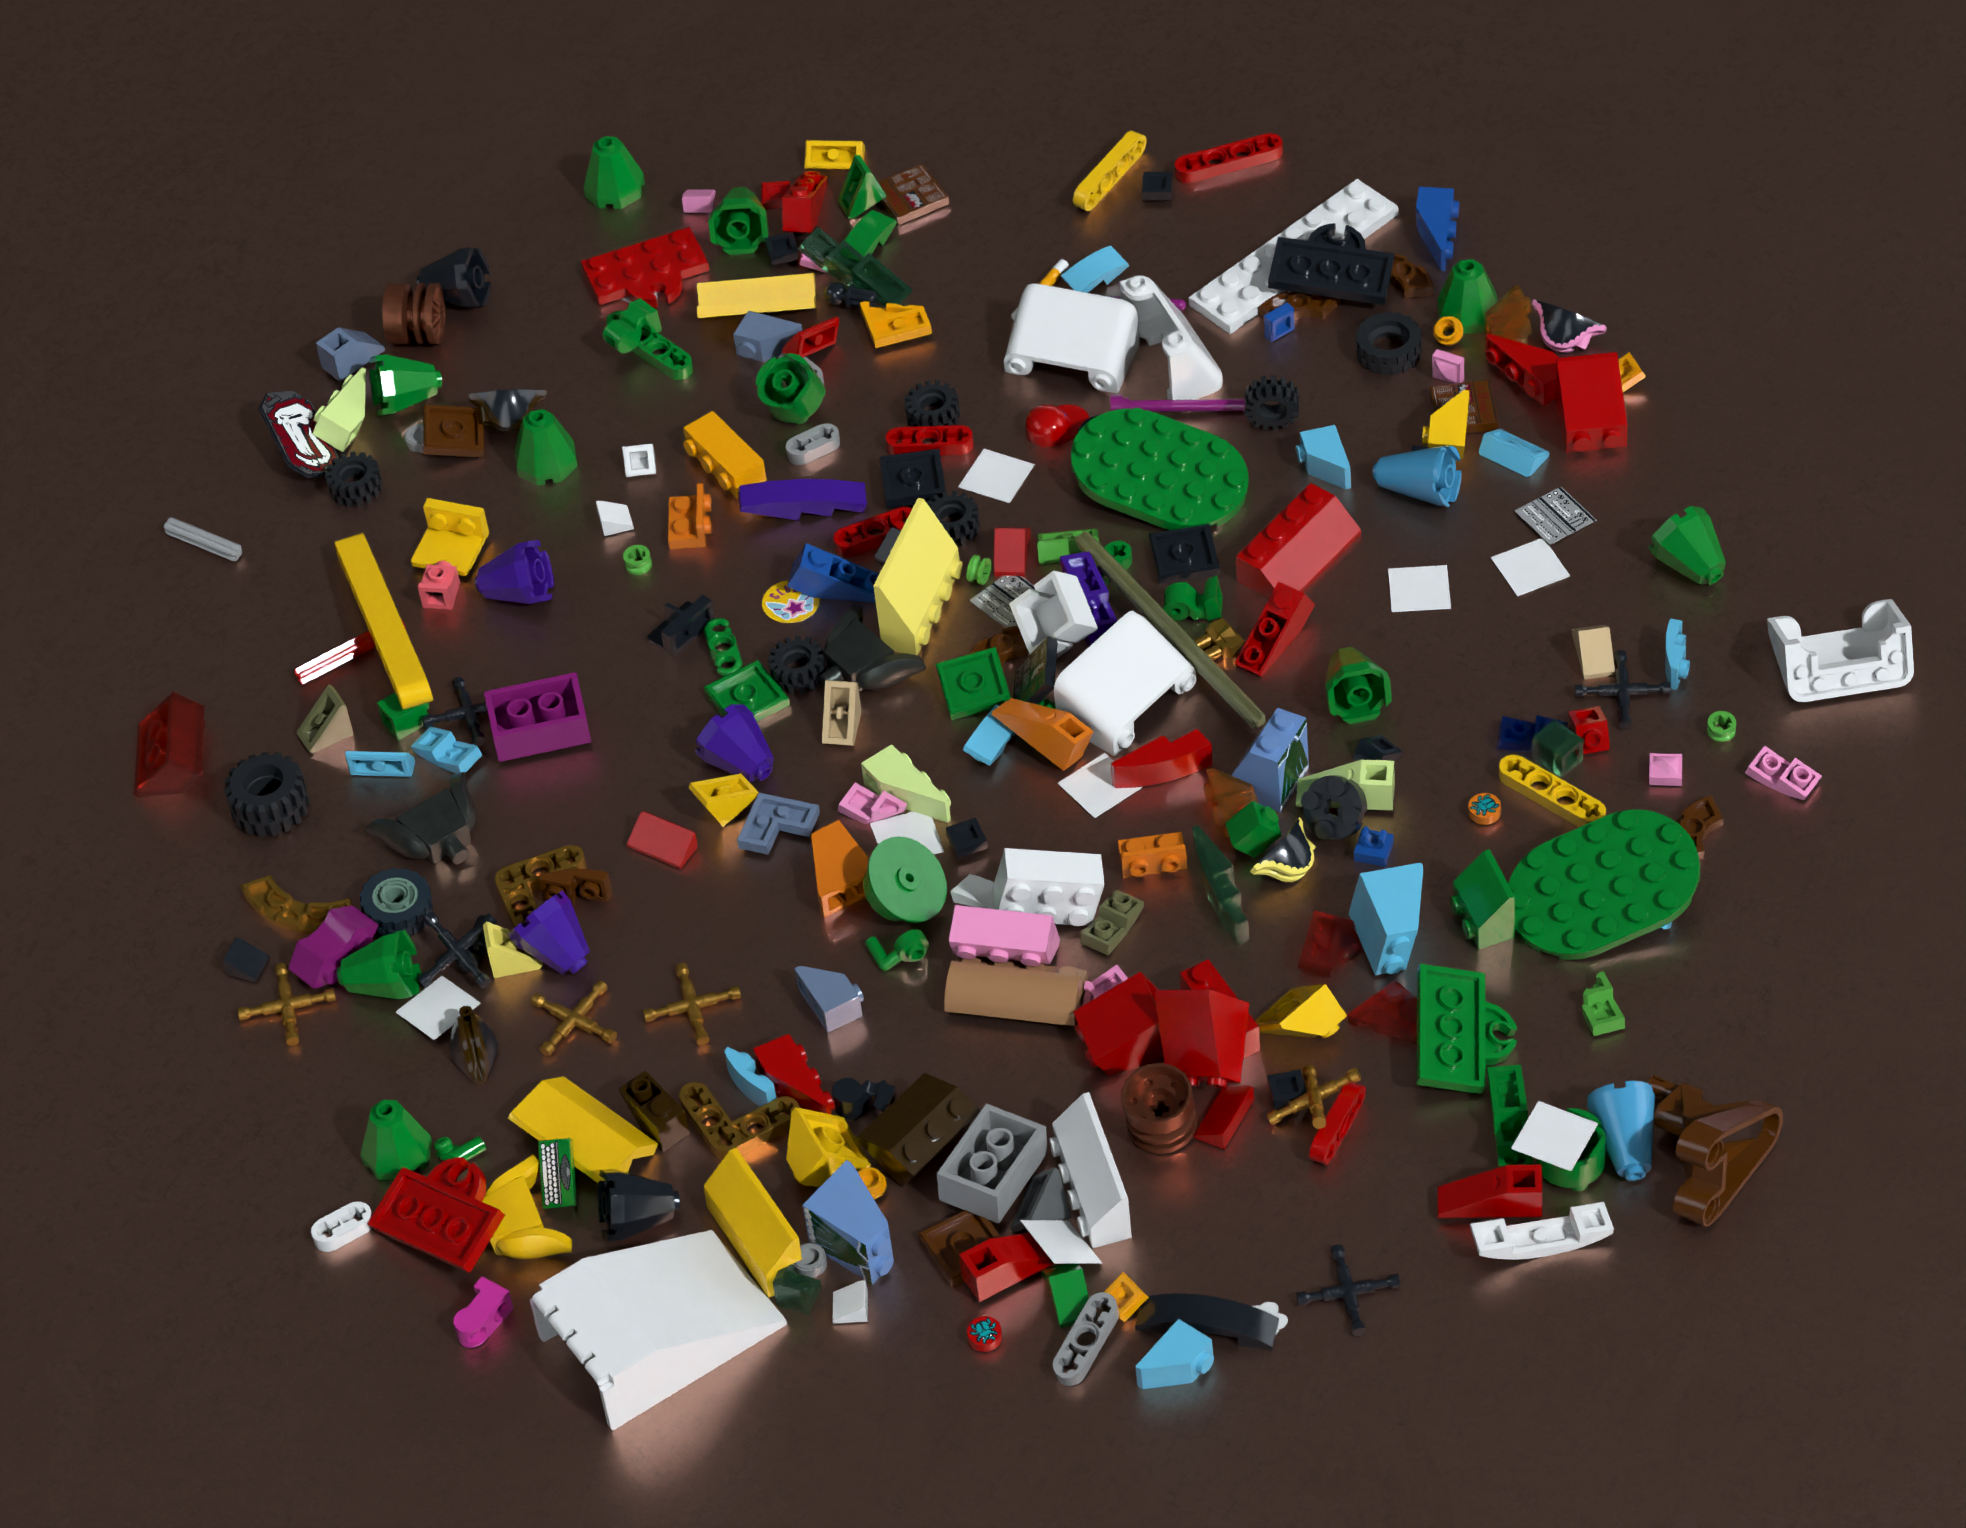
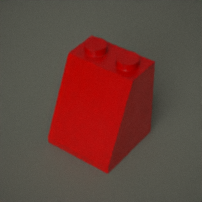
M1617 352L1556 358V404L1566 453L1626 447L1628 425Z
M1141 971L1073 1011L1078 1022L1075 1030L1079 1038L1088 1047V1050L1085 1051L1088 1061L1094 1068L1099 1066L1108 1076L1164 1060L1155 1002V990L1159 989Z
M1155 990V1002L1165 1064L1175 1066L1184 1072L1192 1088H1199L1200 1082H1206L1207 1086L1215 1088H1226L1227 1083H1241L1249 1003L1212 990Z

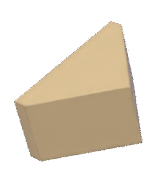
M1597 625L1571 629L1583 679L1614 676L1615 666L1609 626Z
M825 680L823 744L854 745L862 712L857 682Z

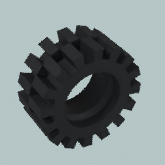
M1271 375V380H1267L1266 376L1261 377V382L1257 379L1253 380L1252 386L1248 385L1245 391V416H1247L1249 423L1253 422V426L1257 428L1262 425V430L1267 431L1268 426L1273 427V430H1278L1280 425L1285 429L1288 427V423L1293 424L1295 418L1299 416V390L1297 386L1294 387V383L1291 380L1286 383V378L1282 376L1280 380H1276V375ZM1276 401L1280 404L1267 405L1264 402Z
M935 380V385H931L930 381H925L926 386L922 387L919 383L916 384V390L911 388L908 391L909 395L905 396L904 403L909 426L957 425L958 418H960L958 394H956V390L953 387L950 388L948 383H944L941 386V381ZM929 406H940L936 410H924V408Z
M350 452V457H346L344 453L340 455L341 460L334 458L332 460L333 465L328 464L325 477L329 494L334 502L338 501V504L341 506L345 502L347 507H353V503H357L358 507L363 506L362 501L372 502L371 496L377 498L379 495L378 491L382 490V479L378 463L371 455L366 457L365 453L360 452L359 456H356L355 452ZM353 477H362L354 482H345Z
M946 491L942 492L941 498L935 495L933 496V502L928 500V506L955 544L960 542L961 546L966 545V539L972 541L974 534L978 535L980 527L977 503H975L972 497L968 498L966 493L958 496V491H952V495L948 496ZM953 516L961 518L954 522L942 521L947 517Z
M795 636V640L791 641L790 637L784 638L785 644L779 641L776 643V649L771 648L770 655H768L770 675L783 692L788 688L789 694H794L795 690L799 689V694L805 693L804 688L808 687L810 691L814 690V683L820 686L819 676L826 671V664L822 646L819 647V643L816 640L811 643L810 637H805L804 641H801L800 636ZM794 662L808 663L800 668L787 667Z

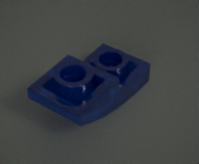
M1539 715L1536 716L1534 723L1502 716L1499 725L1497 748L1519 752L1543 753L1562 751L1565 748L1568 722Z

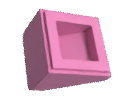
M686 190L682 195L684 213H711L714 205L715 190Z

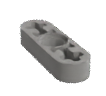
M1100 1292L1088 1299L1055 1356L1053 1370L1061 1384L1074 1386L1085 1378L1119 1318V1309L1115 1298L1111 1294ZM1105 1305H1108L1109 1313L1102 1312L1098 1318L1096 1308L1103 1309ZM1084 1332H1091L1095 1334L1096 1338L1091 1345L1081 1346L1077 1343L1078 1336ZM1074 1360L1076 1370L1070 1369L1065 1373L1063 1366H1070Z

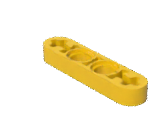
M1132 130L1127 132L1076 188L1073 196V205L1087 212L1091 211L1141 157L1146 147V136Z
M1508 755L1501 759L1499 763V778L1503 784L1575 826L1581 827L1606 816V807L1601 801L1519 755ZM1541 781L1548 786L1545 789L1537 790L1531 787V784ZM1568 796L1574 802L1563 805L1557 802V799Z

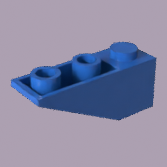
M1419 187L1416 204V228L1440 270L1445 271L1447 259L1453 258L1454 242L1450 241V239L1456 238L1457 222L1453 221V218L1459 217L1460 202L1454 201L1453 188Z
M806 543L792 564L787 587L813 598L876 603L873 586L880 573Z

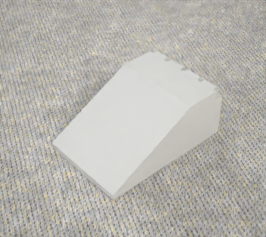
M712 1230L583 1258L539 1284L540 1291L529 1299L539 1338L546 1342L559 1334L563 1341H567V1346L581 1364H585V1369L596 1383L601 1386L599 1387L607 1424L611 1430L617 1429L787 1325L783 1315Z

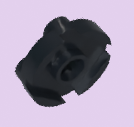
M1340 775L1321 777L1313 782L1308 791L1301 797L1306 823L1320 839H1346L1357 833L1363 825L1361 822L1364 813L1367 812V800L1361 787L1351 779L1348 780ZM1331 800L1339 802L1341 805L1337 809L1339 814L1337 817L1334 813H1330L1329 806Z

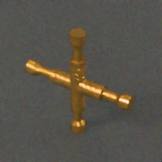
M280 963L275 966V973L279 978V999L261 1003L262 1006L237 1008L240 1021L254 1015L264 1014L266 1016L282 1012L283 1025L287 1029L285 1035L286 1044L295 1046L299 1043V1036L295 1032L296 1017L294 1009L312 1006V1003L320 1001H336L334 988L326 989L323 993L314 995L307 993L292 996L291 984L287 981V975L289 974L288 966L285 963Z
M680 963L675 966V971L682 983L680 988L684 999L668 1003L666 1007L644 1009V1018L647 1023L654 1021L660 1016L668 1014L669 1016L688 1012L691 1025L696 1030V1043L698 1045H705L709 1042V1037L702 1025L704 1020L700 1009L716 1005L718 1001L740 999V990L737 985L730 987L724 992L716 994L715 992L696 996L693 983L688 978V966L685 963Z
M597 980L587 997L584 996L572 1010L557 1002L547 1001L539 993H535L532 996V1005L538 1008L543 1007L549 1010L550 1014L563 1020L554 1030L552 1038L544 1042L539 1048L543 1055L549 1057L555 1051L557 1043L560 1040H564L575 1026L590 1034L595 1033L601 1036L604 1041L610 1044L615 1041L617 1037L616 1031L604 1029L598 1026L597 1022L584 1016L594 1005L593 1001L599 995H603L608 989L605 982Z
M1306 1065L1302 1072L1306 1079L1305 1087L1307 1093L1290 1101L1288 1106L1267 1113L1270 1123L1275 1125L1283 1117L1291 1113L1296 1114L1309 1107L1311 1114H1313V1126L1317 1129L1325 1127L1326 1119L1324 1114H1322L1324 1110L1322 1100L1339 1092V1088L1362 1080L1359 1071L1355 1067L1348 1071L1344 1077L1336 1081L1332 1079L1319 1086L1316 1079V1068L1313 1065Z

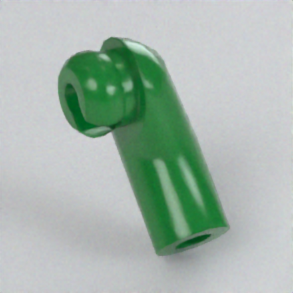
M479 1136L463 1145L452 1144L451 1139L448 1137H441L434 1143V1148L437 1151L436 1156L441 1161L456 1157H463L468 1161L486 1151V1146Z

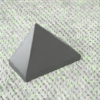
M1053 1167L1033 1176L1010 1226L1012 1231L1018 1232L1027 1229L1020 1220L1061 1221L1072 1218L1058 1169Z

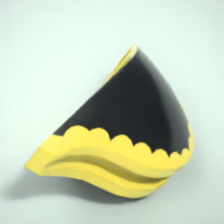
M1300 817L1284 838L1253 866L1249 872L1254 875H1269L1284 882L1298 881L1313 865V850L1316 846L1306 838L1303 821Z

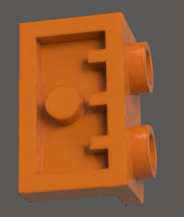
M697 483V495L669 497V549L706 547V534H711L710 516H706V512H712L711 495L705 494L703 483Z
M1182 832L1118 840L1123 878L1141 877L1164 872L1171 873L1188 869L1186 846L1184 845Z

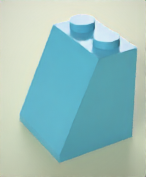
M1421 862L1359 874L1348 914L1375 975L1396 974L1407 968L1418 932L1423 865Z

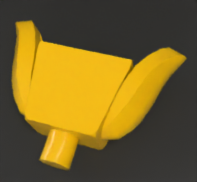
M533 1154L497 1178L487 1188L482 1201L505 1214L490 1240L495 1254L498 1256L504 1255L513 1259H533L572 1251V1239L569 1236L553 1229L544 1228L530 1192L540 1174V1161Z

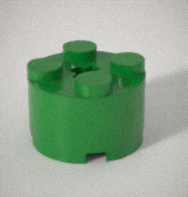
M788 353L784 357L778 359L774 357L768 360L761 367L756 377L759 398L772 415L782 422L798 425L805 423L819 408L826 392L821 379L803 357L797 354Z
M1568 1108L1566 1109L1567 1112L1598 1123L1572 1171H1568L1537 1158L1536 1163L1537 1165H1542V1177L1547 1181L1560 1187L1582 1191L1588 1187V1184L1595 1181L1604 1169L1606 1137L1601 1127V1122L1596 1116L1582 1109Z

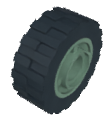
M407 868L382 870L375 876L372 875L369 881L362 886L363 890L359 896L361 912L378 924L375 933L380 937L400 930H406L408 935H415L420 929L427 926L424 922V917L433 910L430 886L427 885V880L419 876V873L416 871L412 872Z

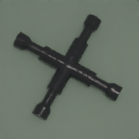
M1617 650L1614 653V660L1617 663L1615 671L1616 683L1599 684V686L1590 687L1576 684L1575 697H1584L1588 694H1599V697L1617 696V706L1621 714L1618 719L1619 727L1626 730L1632 726L1631 717L1628 714V710H1630V696L1658 692L1663 695H1671V682H1662L1659 685H1647V682L1629 683L1628 670L1625 668L1627 652Z
M456 677L452 680L454 690L458 692L457 699L460 707L445 710L444 713L438 715H423L424 728L431 727L435 723L442 721L449 723L465 719L468 729L473 733L472 740L474 745L482 746L485 744L486 739L479 730L480 723L477 716L488 713L486 701L472 704L469 693L465 691L464 679Z
M434 912L428 913L424 917V922L429 927L434 928L438 933V938L448 950L435 961L436 964L430 970L423 972L417 977L418 981L424 987H427L438 972L444 971L455 960H458L467 972L470 971L473 974L480 988L487 987L491 979L477 968L476 961L466 950L480 939L478 936L484 932L483 924L486 921L496 924L498 923L497 920L488 913L483 918L481 924L474 930L470 929L461 939L457 940L448 929L443 928Z
M1337 1244L1332 1246L1330 1251L1332 1258L1337 1263L1336 1274L1339 1285L1321 1288V1291L1297 1292L1298 1306H1304L1311 1301L1323 1299L1325 1302L1343 1298L1347 1314L1351 1316L1352 1334L1354 1336H1362L1366 1333L1364 1322L1360 1320L1359 1312L1361 1309L1357 1295L1373 1293L1375 1289L1385 1287L1391 1289L1400 1288L1398 1274L1389 1275L1386 1279L1373 1281L1372 1278L1353 1282L1350 1268L1344 1260L1346 1254L1344 1246Z

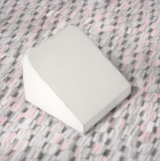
M596 501L604 536L634 529L627 505Z
M866 1280L855 1282L833 1292V1324L868 1322Z

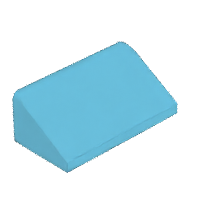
M1500 428L1485 433L1479 448L1481 456L1525 477H1530L1550 454L1547 450Z
M345 752L350 775L412 777L415 758L409 753Z

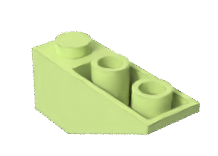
M362 367L354 376L350 374L344 381L342 390H335L328 401V406L322 405L314 417V421L317 423L312 434L341 452H344L357 437L365 417V368Z
M891 744L861 763L864 784L875 794L880 796L883 791H886L906 802L907 807L905 810L917 812L946 823L951 821L949 807L951 806L949 796L944 790H938L932 784L929 776L924 771H919L913 765L906 753H900Z
M1362 759L1298 779L1296 807H1303L1301 797L1317 779L1324 776L1340 775L1348 780L1355 781L1361 787L1367 800L1368 810H1393L1395 789L1394 761ZM1330 801L1329 808L1341 807L1339 802Z

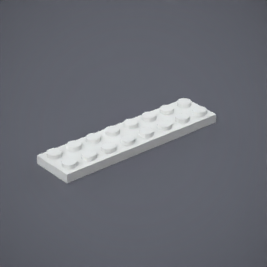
M1356 179L1189 297V306L1227 333L1232 334L1258 315L1257 308L1275 295L1286 292L1284 290L1268 288V278L1278 237L1307 241L1310 234L1318 227L1335 223L1336 228L1333 239H1345L1344 231L1346 225L1359 231L1365 239L1399 215L1398 206Z

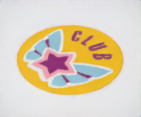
M788 580L773 585L763 596L762 608L765 614L781 623L803 621L812 616L820 604V598H813L787 587Z

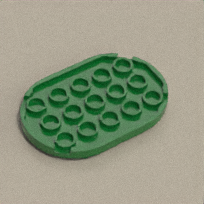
M1126 408L1096 416L1080 429L1071 449V470L1078 480V486L1087 496L1106 507L1168 530L1205 524L1210 526L1216 524L1218 527L1233 518L1246 500L1249 481L1247 466L1240 453L1230 443L1214 434L1141 408Z
M1640 809L1615 812L1553 838L1526 854L1517 864L1508 884L1515 895V931L1528 946L1539 953L1543 951L1559 956V959L1577 960L1596 956L1661 928L1679 917L1692 902V897L1700 882L1701 873L1697 848L1687 831L1673 819L1657 812Z

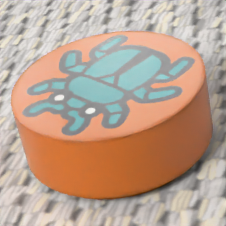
M1479 793L1473 796L1468 804L1470 819L1480 825H1489L1496 822L1501 815L1500 800L1490 793Z

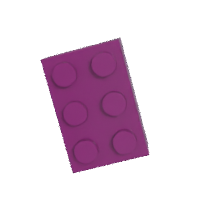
M576 672L484 691L499 762L591 743Z

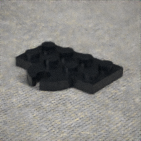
M1335 223L1318 227L1310 234L1307 241L1278 237L1268 278V288L1385 305L1394 265V253L1367 250L1361 233L1349 225L1345 227V239H1333L1332 237L1335 236Z

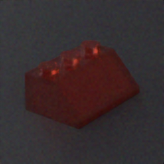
M173 691L138 724L134 796L142 798L182 794L193 784H197L203 775V731L206 725L203 705Z

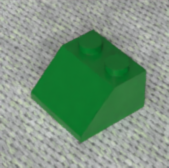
M1488 849L1483 851L1453 881V896L1449 897L1454 914H1460L1462 918V926L1466 937L1473 939L1478 950L1515 938V895L1493 854Z

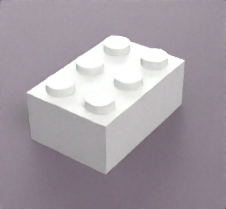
M1004 848L992 888L994 909L1052 915L1055 924L1089 926L1093 922L1105 885L1101 854Z

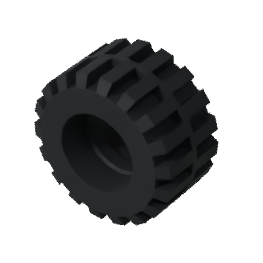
M262 752L260 756L253 754L248 756V760L239 761L237 763L238 767L232 768L228 772L230 777H226L224 782L226 799L232 819L236 822L237 827L241 830L245 829L247 834L253 835L258 833L259 837H266L267 834H272V836L279 835L278 832L284 830L287 832L291 830L293 824L298 825L302 821L300 816H306L308 812L307 806H309L306 784L298 763L293 762V759L289 756L282 757V754L277 752L273 755H269V752Z

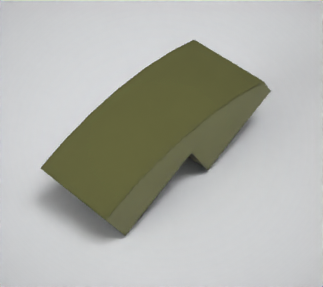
M1116 890L1099 906V916L1081 932L1080 943L1105 955H1109L1137 920L1144 908V902Z

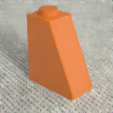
M840 820L811 833L821 914L824 918L866 897L863 880L869 858Z

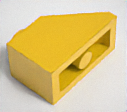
M1463 390L1430 416V425L1423 426L1422 444H1427L1428 447L1451 445L1457 449L1460 458L1464 457L1469 390Z

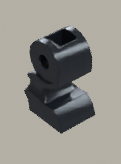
M843 1078L832 1086L835 1111L848 1120L856 1121L871 1107L874 1108L876 1119L897 1099L895 1086L888 1084L885 1080L878 1083L866 1080L860 1085L853 1078Z

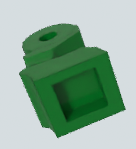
M641 298L636 301H630L628 308L620 312L619 320H613L606 325L602 334L603 340L620 353L632 351L639 345L642 333L641 327H644L650 333L662 331L657 310Z
M1217 576L1211 577L1205 582L1204 594H1199L1187 582L1173 583L1164 590L1163 609L1173 620L1179 621L1190 616L1194 621L1206 619L1211 622L1216 618L1222 617L1223 595Z

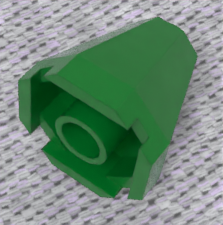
M609 136L595 141L583 187L585 196L598 208H606V204H613L614 209H622L641 198L642 186L644 187L645 183L644 174L624 144L616 137Z
M746 187L732 188L708 215L711 242L716 246L717 243L721 245L723 251L729 255L754 253L758 249L759 244L762 241L764 243L765 238L769 236L766 210L756 195Z
M1473 259L1460 260L1452 267L1437 298L1439 319L1447 316L1457 318L1463 325V335L1486 332L1490 328V323L1493 320L1496 322L1500 318L1496 291L1483 265Z
M387 354L370 357V364L376 363L375 369L369 370L373 404L375 406L380 403L381 406L380 410H376L377 416L391 415L437 395L438 388H442L441 373L439 370L436 371L432 364Z
M544 409L530 411L522 420L515 446L518 476L537 486L544 485L545 480L553 479V483L562 482L578 467L574 440L552 413Z
M1690 506L1684 509L1687 515L1681 518L1678 514L1671 516L1652 535L1651 541L1655 545L1650 544L1649 550L1655 558L1696 583L1712 585L1723 577L1726 561L1710 516L1703 508Z
M1353 647L1340 648L1332 655L1325 682L1329 712L1334 716L1336 714L1341 716L1342 720L1348 724L1376 719L1381 713L1380 708L1384 704L1387 707L1392 701L1388 673Z
M406 930L384 935L342 959L341 966L337 968L338 981L342 986H345L348 992L392 999L412 997L419 993L420 982L417 977L421 974L419 963L413 964L411 958L412 955H417L415 944Z
M381 1100L371 1107L360 1156L362 1163L367 1169L369 1167L372 1170L373 1175L378 1180L394 1181L402 1167L411 1171L420 1168L421 1171L429 1164L433 1142L431 1135L397 1100Z

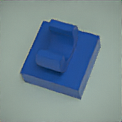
M1366 826L1362 828L1354 850V861L1386 867L1394 843V834H1389L1382 829L1379 832L1369 830V827Z

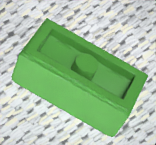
M1098 529L1038 534L1039 563L1042 565L1060 563V556L1082 553L1076 546V536L1081 535L1083 531H1087L1099 542Z

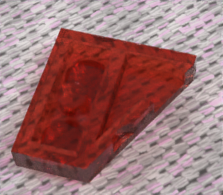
M1314 910L1298 969L1326 977L1333 975L1363 947L1355 930L1354 921Z
M1394 980L1348 1013V1023L1355 1027L1359 1023L1376 1027V1033L1386 1036H1397L1403 1041L1416 1044L1417 998L1399 982Z

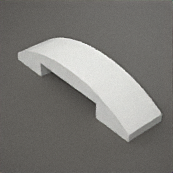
M1604 1202L1571 1207L1569 1216L1506 1226L1504 1218L1470 1224V1230L1479 1256L1508 1260L1539 1258L1572 1251L1597 1242L1613 1234L1614 1231Z

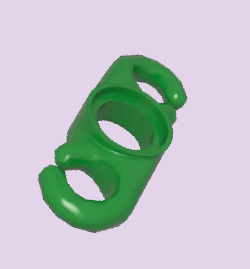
M714 618L706 623L704 634L710 656L715 660V665L718 667L717 673L727 676L741 669L743 663L736 638L728 627L729 621L724 618ZM715 626L726 627L722 632L712 630ZM722 643H727L731 645V647L725 651H719L715 649L717 645ZM725 662L734 664L733 667L728 669L721 667Z

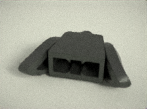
M852 603L849 610L834 625L827 636L824 657L828 670L819 676V680L824 687L825 680L857 682L859 692L864 689L880 690L924 671L926 666L923 659L915 654H895L893 649L862 624L863 607Z
M465 772L451 776L450 790L446 788L397 816V821L389 819L374 820L366 827L365 832L380 839L398 853L412 859L426 858L431 863H438L449 857L454 864L464 862L469 856L466 846L471 842L470 832L475 828L477 817L473 800L466 786Z

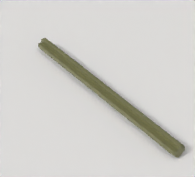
M1083 531L1081 535L1076 536V546L1082 552H1090L1097 568L1251 728L1258 729L1266 723L1265 714L1089 532Z

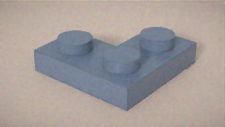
M758 793L737 839L738 848L769 855L779 831L810 837L820 814L819 805Z

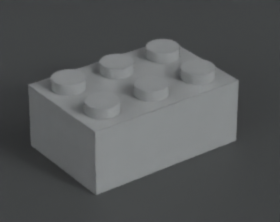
M986 1103L937 1172L939 1200L1000 1223L1048 1153L1046 1126Z

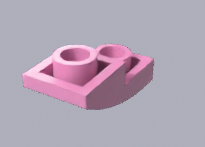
M1766 746L1762 748L1745 772V774L1763 785L1801 800H1805L1822 777V775L1797 758H1794L1789 763Z

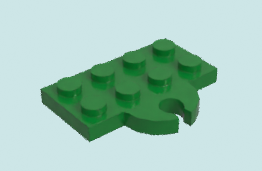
M1420 964L1417 970L1416 1085L1482 1094L1486 1088L1485 1065H1496L1505 1061L1517 1043V1040L1512 1038L1506 1041L1499 1040L1492 1031H1500L1507 1036H1514L1517 1031L1516 1024L1509 1013L1501 1007L1485 1002V973Z

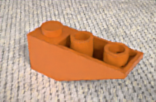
M1013 698L1007 700L991 713L1063 771L1082 758L1094 732L1070 712Z

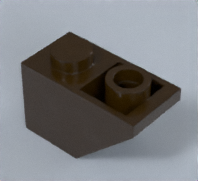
M643 1071L618 1088L620 1095L643 1133L658 1143L657 1147L662 1152H665L690 1135L685 1110L646 1071Z

